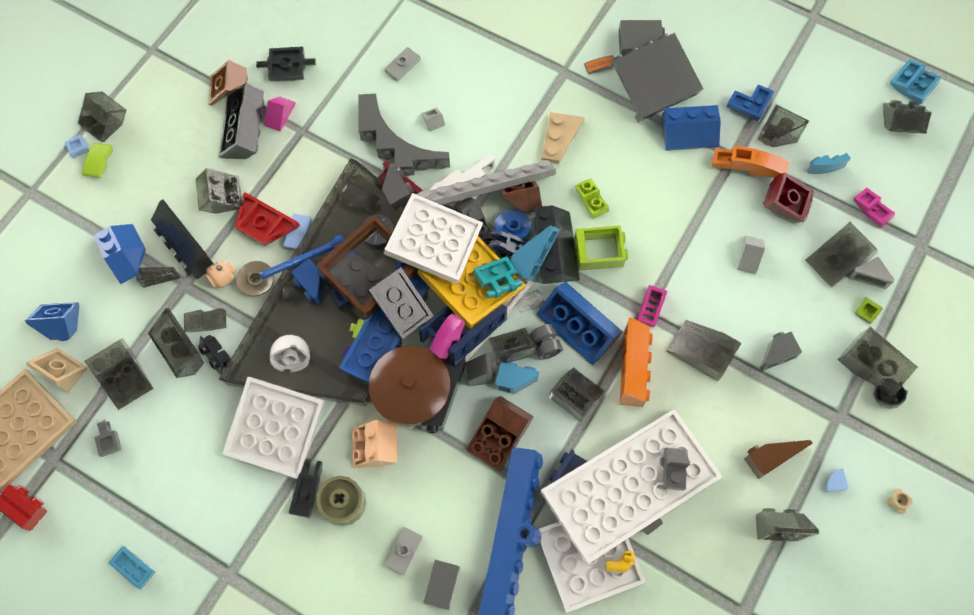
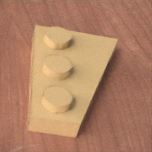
M550 112L541 161L548 160L550 163L559 164L580 126H582L585 117Z

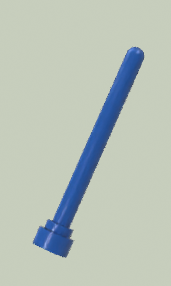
M339 234L333 237L330 243L262 271L259 276L261 279H266L303 263L308 258L312 259L331 251L339 243L342 244L344 239Z

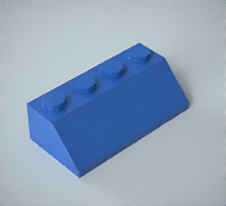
M567 282L554 288L536 314L546 324H552L556 333L592 365L613 346L623 333L621 329Z

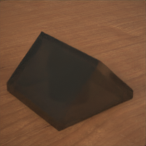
M526 328L489 338L497 366H500L501 362H514L534 356L535 343Z

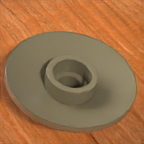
M251 261L243 265L236 277V283L240 291L248 296H260L269 291L274 283V275L266 279H261L259 275L262 271L271 267L262 261ZM256 279H260L258 283H254Z

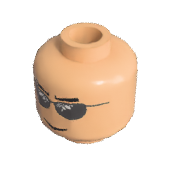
M220 260L206 269L207 274L205 277L213 288L215 286L223 288L234 280L232 273L235 270L229 262L225 264L224 261Z

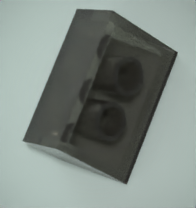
M165 308L149 330L148 335L176 378L195 375L204 364V361L170 308Z

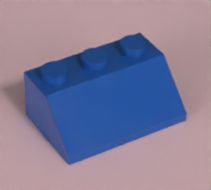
M718 105L664 108L661 124L666 151L719 147L721 119Z

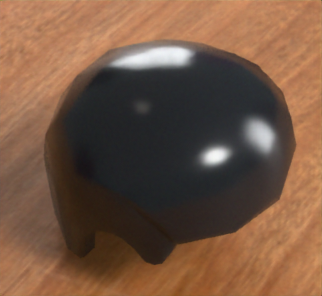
M891 379L881 380L875 385L873 392L876 402L887 409L898 408L905 402L908 390L904 389L901 382Z

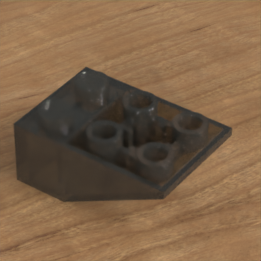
M123 338L84 361L118 410L154 389L134 353Z

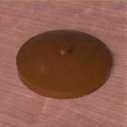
M403 346L389 351L375 364L369 378V394L374 407L386 420L401 426H417L432 420L443 410L450 395V377L444 362L432 351L419 346Z

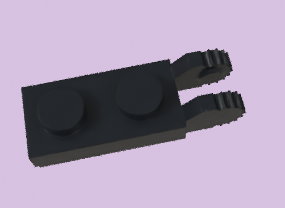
M306 458L301 473L298 475L289 509L290 515L310 518L323 467L322 461H317L314 474L308 475L311 460Z

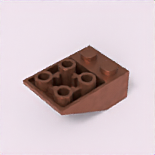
M499 396L494 399L466 450L500 472L510 457L512 448L517 446L534 416L504 397Z

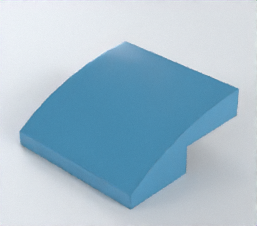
M909 59L891 80L890 84L909 99L922 104L939 84L941 76L925 71L926 65Z

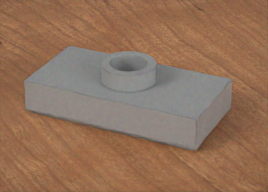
M407 47L385 68V73L399 81L421 60L420 55Z
M404 527L385 566L405 575L423 536Z

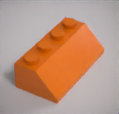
M628 318L624 329L619 405L643 407L650 397L647 382H650L651 378L648 363H651L652 352L648 351L649 345H652L653 334L649 333L650 326L634 318Z

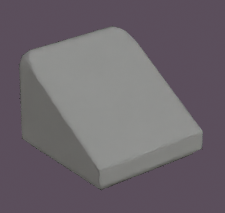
M438 108L421 113L429 131L445 125L443 115Z

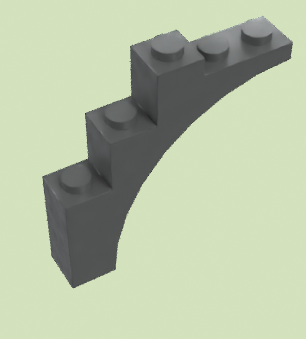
M358 94V131L360 139L365 141L376 140L379 158L390 159L395 157L396 168L400 167L406 177L415 175L414 169H444L445 167H450L449 152L422 149L398 137L382 118L376 94Z

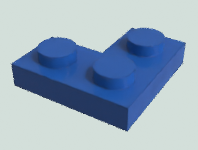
M759 84L751 97L735 90L726 107L759 122L774 91Z

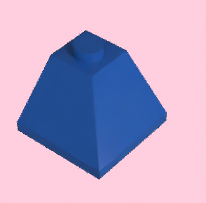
M79 302L41 304L25 322L50 340L67 341L77 331Z

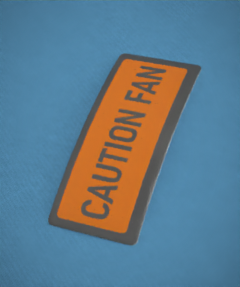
M605 56L584 63L587 73L591 74L609 68L614 56Z

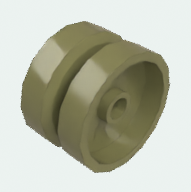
M332 477L324 482L318 490L316 498L318 510L323 517L334 525H351L359 520L365 511V494L357 482L349 477ZM344 499V503L341 504L339 501Z

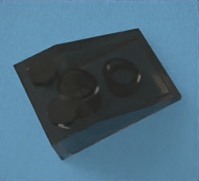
M849 222L805 261L832 288L849 276L856 267L866 263L876 255L878 249Z
M685 320L666 352L712 379L719 381L739 349L741 342L723 332Z
M871 326L862 331L837 359L852 373L892 396L896 394L918 368Z
M764 508L756 514L757 540L800 542L819 534V529L804 513H796L794 509L775 512L773 508Z

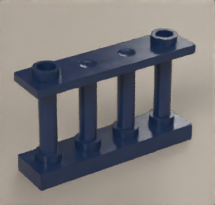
M502 304L477 323L470 331L463 329L460 336L461 339L451 343L448 349L449 362L454 366L499 328L507 320V307ZM448 306L444 307L429 321L421 325L419 328L420 342L424 343L430 337L434 339L444 321L451 314H456Z

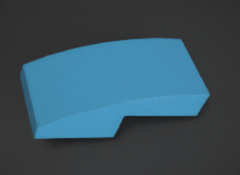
M847 153L841 156L836 155L831 159L828 155L821 158L818 156L810 162L807 172L808 174L834 172L844 168L851 158Z

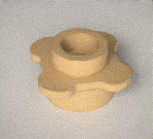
M895 489L892 497L887 499V503L889 506L896 508L899 514H903L906 512V508L913 503V500L907 493L902 492L901 489Z

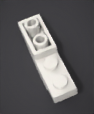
M491 154L487 157H482L476 165L467 168L463 174L457 169L455 172L447 174L441 182L433 184L430 190L486 176L487 173L495 168V158Z

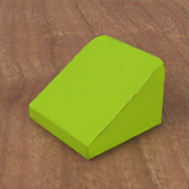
M865 297L855 313L872 324L883 307Z

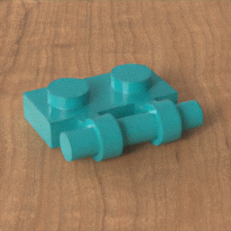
M508 257L480 266L473 271L475 278L482 288L490 287L491 290L485 293L488 299L501 297L503 293L516 291L518 287L522 286L520 279L514 280L512 278L517 271ZM504 280L506 284L499 286L497 282Z

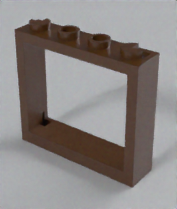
M375 215L367 222L364 221L357 231L351 232L347 240L342 244L336 245L333 252L328 256H324L317 265L319 273L366 320L380 309L373 298H370L362 305L329 271L375 231L389 242L393 232ZM409 264L403 269L409 280H412L419 270Z

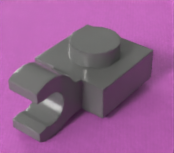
M105 419L98 421L97 426L100 435L94 438L99 456L104 457L121 451L117 431H111L109 421L106 422Z

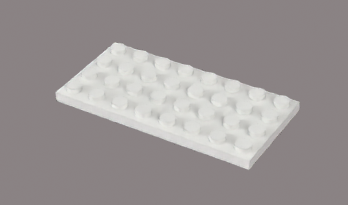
M673 409L553 482L540 492L586 565H588L722 478V475L678 413ZM664 448L684 449L686 451L690 465L686 468L685 491L664 489Z

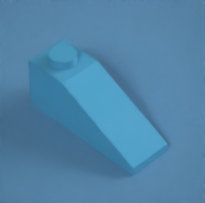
M550 225L512 255L510 262L517 271V274L526 279L534 280L560 231L559 228Z

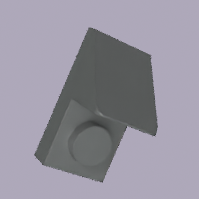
M664 448V489L686 490V468L690 465V461L684 449Z

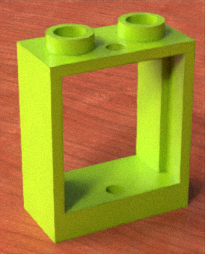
M621 225L576 229L575 244L579 271L624 267L625 261L628 260V250L624 249L626 236L625 232L621 230ZM615 238L617 258L587 259L585 240Z

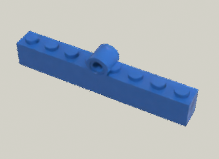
M512 448L479 615H514V600L519 592L518 579L519 574L523 570V553L527 547L534 548L541 541V532L531 525L530 519L531 511L535 507V491L539 486V470L543 466L542 455L536 450Z

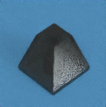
M776 104L757 140L773 148L797 143L809 120Z

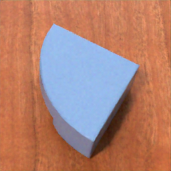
M843 468L834 471L829 476L825 486L826 492L849 489Z

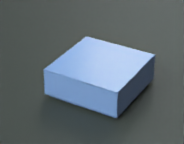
M82 135L65 141L72 158L89 152Z

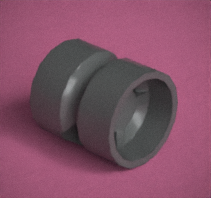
M552 324L542 325L530 332V337L533 344L537 345L536 351L541 360L552 358L563 351L559 339L555 338L557 334Z

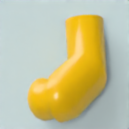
M626 551L618 561L606 560V571L626 573L635 563V554L632 551Z

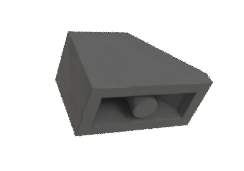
M792 331L788 333L779 332L773 336L761 363V371L796 359L802 353Z

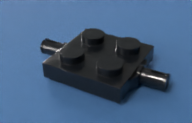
M303 46L269 48L267 61H256L257 69L268 68L269 81L304 79L306 66L316 65V59H305Z

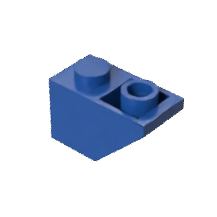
M308 258L291 271L294 277L292 281L298 289L302 287L305 290L303 294L309 302L314 301L319 305L321 303L324 281L317 274L319 272L317 266Z

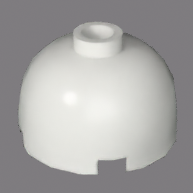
M285 335L273 343L270 350V363L275 369L283 372L284 369H290V372H296L304 369L309 364V346L301 337Z

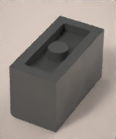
M435 560L424 604L450 610V603L458 572H460V566Z

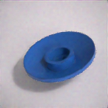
M507 210L496 217L494 226L495 230L510 233L524 239L529 235L532 224L530 218L525 213L518 210Z

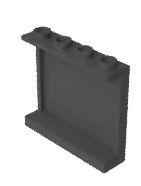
M666 33L655 42L651 40L645 43L640 49L637 47L633 48L625 56L622 54L618 55L609 66L610 69L615 68L638 113L635 116L638 123L664 111V108H670L699 94L704 89L675 33L670 35Z

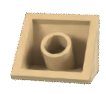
M59 348L26 363L27 366L68 393L87 370L85 365Z

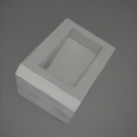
M744 236L737 270L753 274L757 273L765 250L764 240Z
M879 257L856 267L848 277L849 279L887 289L894 282V278Z

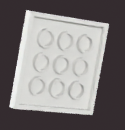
M412 193L384 250V254L454 284H458L483 223Z
M248 377L222 454L298 479V475L301 473L308 456L325 400Z
M560 522L539 529L541 532L540 545L566 613L646 583L636 556L634 565L626 573L606 571V560L618 561L624 555V552L632 551L634 553L629 539H626L586 565Z

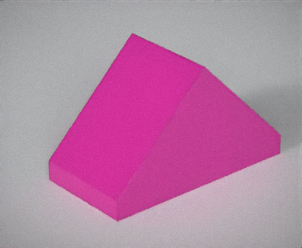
M280 96L268 100L264 125L281 132L296 102Z

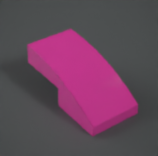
M865 188L854 197V202L880 227H883L895 215L894 211L880 202L881 197L868 188Z
M451 314L438 330L430 351L439 358L447 359L448 349L451 346L452 340L459 341L465 322L456 315Z

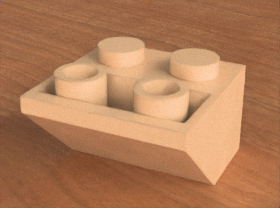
M375 420L353 428V468L382 467L397 463V424L389 421Z

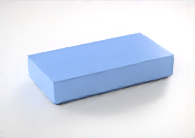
M293 213L292 219L299 222L300 227L286 235L283 247L284 249L302 252L312 218Z

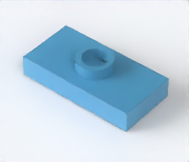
M122 546L108 562L138 589H142L155 573L151 567L126 546Z

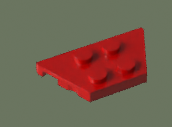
M243 193L244 201L243 205L239 208V216L236 219L235 228L244 235L266 246L300 227L299 222L250 194Z

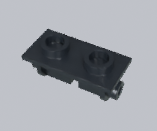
M208 335L205 339L200 336L198 345L200 353L208 358L211 368L213 370L216 369L221 375L223 367L229 368L233 365L232 359L225 350L217 352L222 349V346L214 336Z

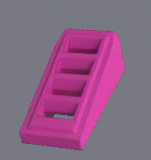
M649 285L637 320L655 327L668 291ZM650 293L661 296L660 300L651 297ZM648 300L658 303V306L649 304L647 302ZM648 307L656 310V312L652 313L650 311L645 310V308ZM643 314L654 317L653 321L642 317Z

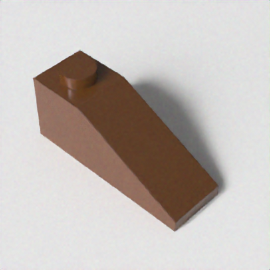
M811 440L770 443L764 444L760 448L758 445H755L747 451L749 455L744 460L757 478L760 479L813 444Z

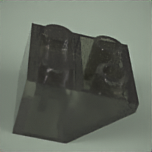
M103 91L85 93L78 124L99 141L105 142L123 125L127 110Z
M898 100L883 103L884 127L887 130L920 134L927 133L932 112L927 110L926 106H922L919 102L909 101L908 104H902V101Z
M206 168L195 178L199 211L217 214L239 210L240 206H242L239 176Z
M573 367L553 387L549 398L581 422L605 391Z

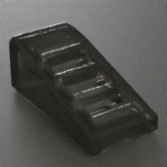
M140 267L139 274L136 276V280L143 288L180 278V274L174 267Z

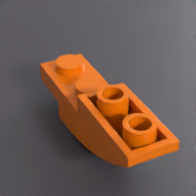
M734 146L733 150L715 149L712 162L713 168L746 170L752 176L774 178L784 172L788 173L789 161L779 156L741 146Z

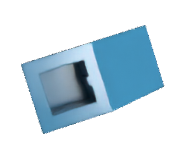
M510 361L506 363L501 362L495 382V390L516 394L537 382L539 371L530 366H525V368L519 367L516 363Z

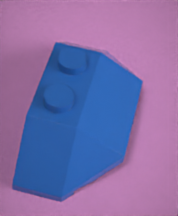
M133 224L109 226L93 235L104 260L120 284L139 274V267L146 248Z

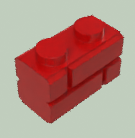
M8 485L2 492V495H0V511L22 529L33 530L39 523V520L47 513V510L43 507L44 502L35 496L31 498L27 495L30 491L22 485H18V487Z

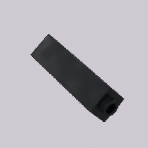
M447 356V359L440 358L449 373L450 395L443 410L432 420L421 424L422 429L426 430L427 433L435 434L438 431L444 430L466 367V357L455 366L449 362V356Z

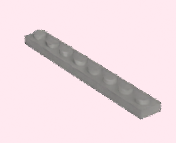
M542 160L538 163L523 165L515 169H507L499 173H491L480 178L456 182L455 184L441 186L429 191H421L416 195L443 205L556 175V168L548 160Z

